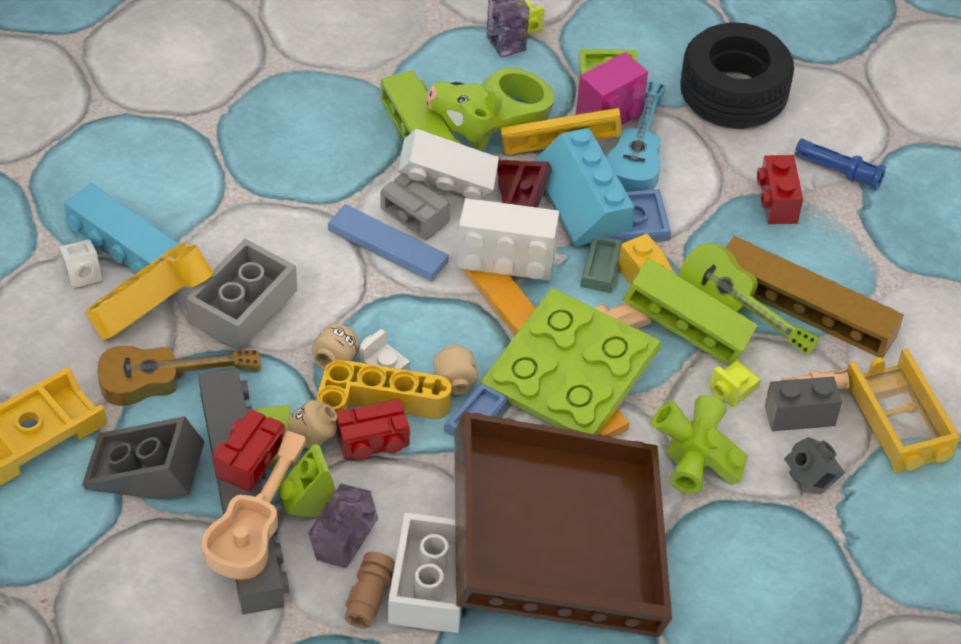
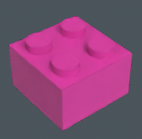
M624 52L581 74L579 78L576 115L619 108L621 125L630 120L637 119L642 114L648 71L627 52Z

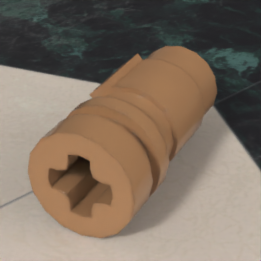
M375 551L365 553L356 575L358 582L355 586H352L345 604L347 611L344 618L349 624L358 628H369L382 602L384 590L389 588L393 578L395 561L388 555Z

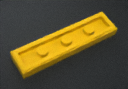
M619 108L502 127L501 134L505 155L546 149L560 134L588 127L596 140L622 136Z

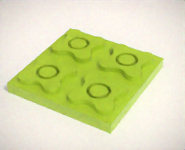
M551 288L480 383L505 395L509 399L510 404L557 428L599 435L661 349V340Z

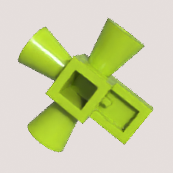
M704 395L695 400L694 419L692 422L687 419L674 401H669L661 406L652 419L651 424L653 428L672 437L667 455L678 465L671 474L669 481L680 492L687 494L700 492L703 485V469L706 466H709L730 485L741 481L748 455L717 429V426L727 412V407L723 401L716 397Z

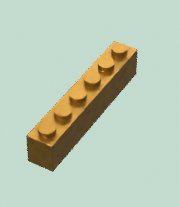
M733 236L726 246L735 257L739 266L757 278L758 286L753 296L756 300L876 357L884 358L898 336L904 314L893 308L876 302L863 294L848 289L835 281L822 277L807 268L794 264L779 255L766 251L736 236Z

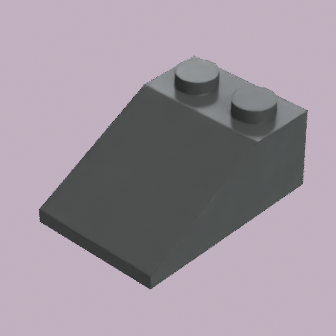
M185 416L99 433L82 486L87 490L159 500L188 495L204 446V440Z

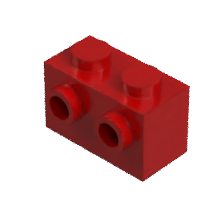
M764 155L762 168L757 169V184L761 186V206L765 208L767 223L798 224L803 195L794 155Z

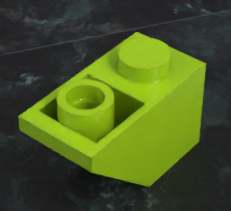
M313 444L278 488L286 513L289 515L320 519L338 499L320 445Z

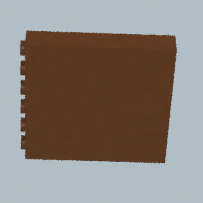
M464 412L454 431L456 606L660 637L672 620L658 445L618 439L608 435L601 436L584 433L578 430L555 428L544 424L521 422L510 418H498L481 413Z

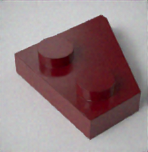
M498 160V184L502 193V203L538 208L552 171L549 162Z

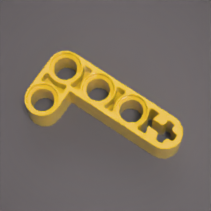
M181 243L93 303L84 311V314L100 338L106 340L118 334L182 287H194L203 283L213 275L214 271L196 244Z
M335 360L327 364L317 396L318 401L329 404L335 412L348 410L351 405L363 407L397 399L401 400L404 414L440 419L449 414L451 409V383L445 377L346 360Z

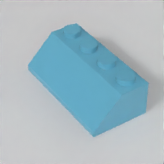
M589 127L560 134L534 160L549 162L552 168L544 191L553 208L559 211V219L575 247L589 244L595 239L610 238L612 235L632 231L634 205Z

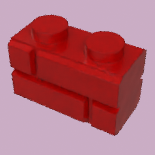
M400 399L336 412V435L344 459L354 458L362 460L374 453L383 451L396 453L404 447L410 446V428Z
M253 409L249 410L243 419H236L231 427L230 437L225 444L219 443L212 455L217 478L230 484L234 483L235 486L248 492L252 491L278 454L285 434L283 422L271 417L267 418L264 414Z

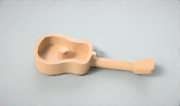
M290 431L285 432L277 454L278 461L261 492L256 497L248 495L235 496L230 501L226 513L205 531L202 538V552L204 561L210 569L225 577L244 580L257 576L265 568L269 556V540L278 527L277 510L270 503L290 466L295 465L306 445L304 436Z

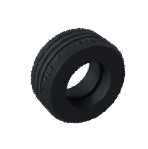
M729 22L717 24L697 34L686 47L681 71L680 90L689 107L698 116L712 124L734 129L757 127L774 119L786 107L794 74L793 57L786 45L766 29L747 23ZM723 72L742 73L751 78H733L723 74Z

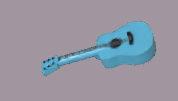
M647 82L646 101L638 128L622 130V136H619L618 144L606 156L626 192L653 190L658 184L660 173V160L658 156L661 138L657 134L649 132L657 101L661 100L665 92L666 86L664 84Z

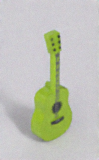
M705 243L694 248L686 257L680 269V278L689 281L692 285L711 297L718 299L737 313L746 307L787 336V340L803 353L811 354L820 338L799 326L794 327L753 298L758 286L757 278L739 266L729 249L719 243Z

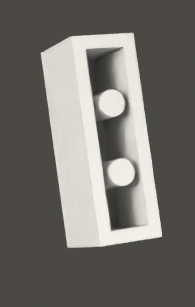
M415 129L404 139L398 172L408 175L410 179L415 181H426L435 184L441 190H453L462 193L466 198L481 200L494 189L499 157Z

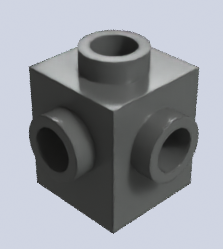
M807 437L797 442L793 446L792 452L784 458L791 469L789 471L791 478L798 485L803 486L804 489L818 494L825 492L845 474L834 458L837 455L836 451L824 440L820 442Z

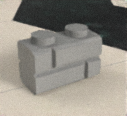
M401 173L394 179V182H389L380 191V208L425 240H428L437 230H441L449 223L451 203L444 194H436L429 189L424 181L412 180L408 175Z

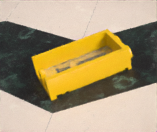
M908 348L902 349L897 366L885 368L883 358L877 357L872 360L868 373L862 374L855 361L849 363L847 368L850 381L849 389L891 462L894 473L904 470L913 471L922 465L934 462L943 463L954 457L960 436Z

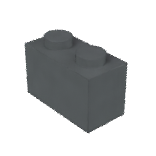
M834 376L771 381L765 401V409L771 431L836 426L842 401Z

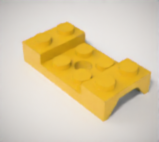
M69 367L60 370L0 404V486L21 474L19 466L74 435L78 440H81L107 425L105 408L101 404L96 407L81 391ZM27 420L38 422L31 428L21 426Z

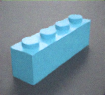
M93 183L88 184L64 202L65 221L69 228L74 232H80L90 239L95 247H101L117 263H123L134 274L173 247L179 245V243Z

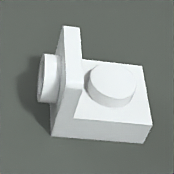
M90 239L59 247L72 288L102 281L97 252Z
M380 329L374 335L367 336L360 345V363L410 370V360L387 344V332L383 329Z

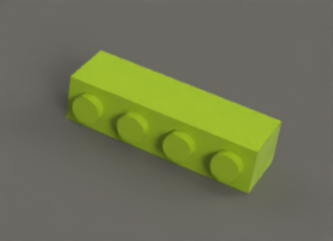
M414 70L381 79V101L403 140L415 129H419L461 144L458 138L454 139L450 127L442 119L441 115L426 107L427 88L425 82L418 79Z
M647 258L622 299L625 303L728 366L739 358L757 327V324L747 319L744 315L737 313L718 299L711 297L689 281L680 278L650 258Z

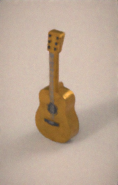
M116 346L106 350L101 355L98 361L97 372L100 390L104 399L116 406H127L151 396H167L174 393L177 388L178 378H182L186 371L231 366L241 370L260 371L261 362L259 351L233 350L231 354L175 359L172 350L167 347L141 349L133 346Z

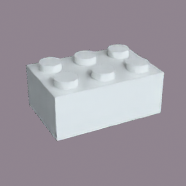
M465 198L459 225L457 268L550 281L555 254L559 211Z
M404 513L388 600V624L459 633L463 607L456 606L455 519Z

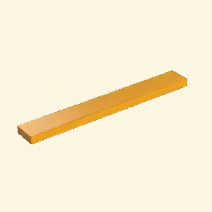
M462 269L516 336L536 309L535 306L509 275ZM619 409L615 411L599 435L615 437L629 429V422Z

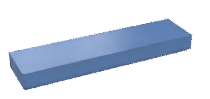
M346 204L328 222L329 231L431 282L448 263V254Z

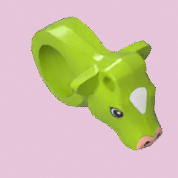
M507 67L497 70L485 78L481 85L478 83L453 85L445 81L436 82L427 92L426 107L441 115L452 131L464 135L472 142L473 149L483 151L491 134L496 130H501L502 127L547 120L555 95L551 86L534 73L520 68ZM508 96L519 98L525 101L526 103L515 101Z

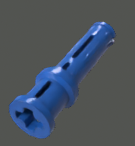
M803 138L799 140L794 156L845 174L849 181L858 180L871 185L873 190L879 188L886 172L885 165L877 166L863 161V157L858 155L853 157L846 156L811 143Z

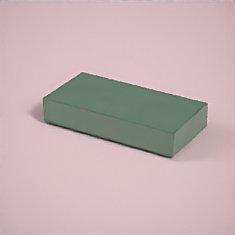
M605 237L591 241L580 287L611 293L619 262L620 247L623 241Z

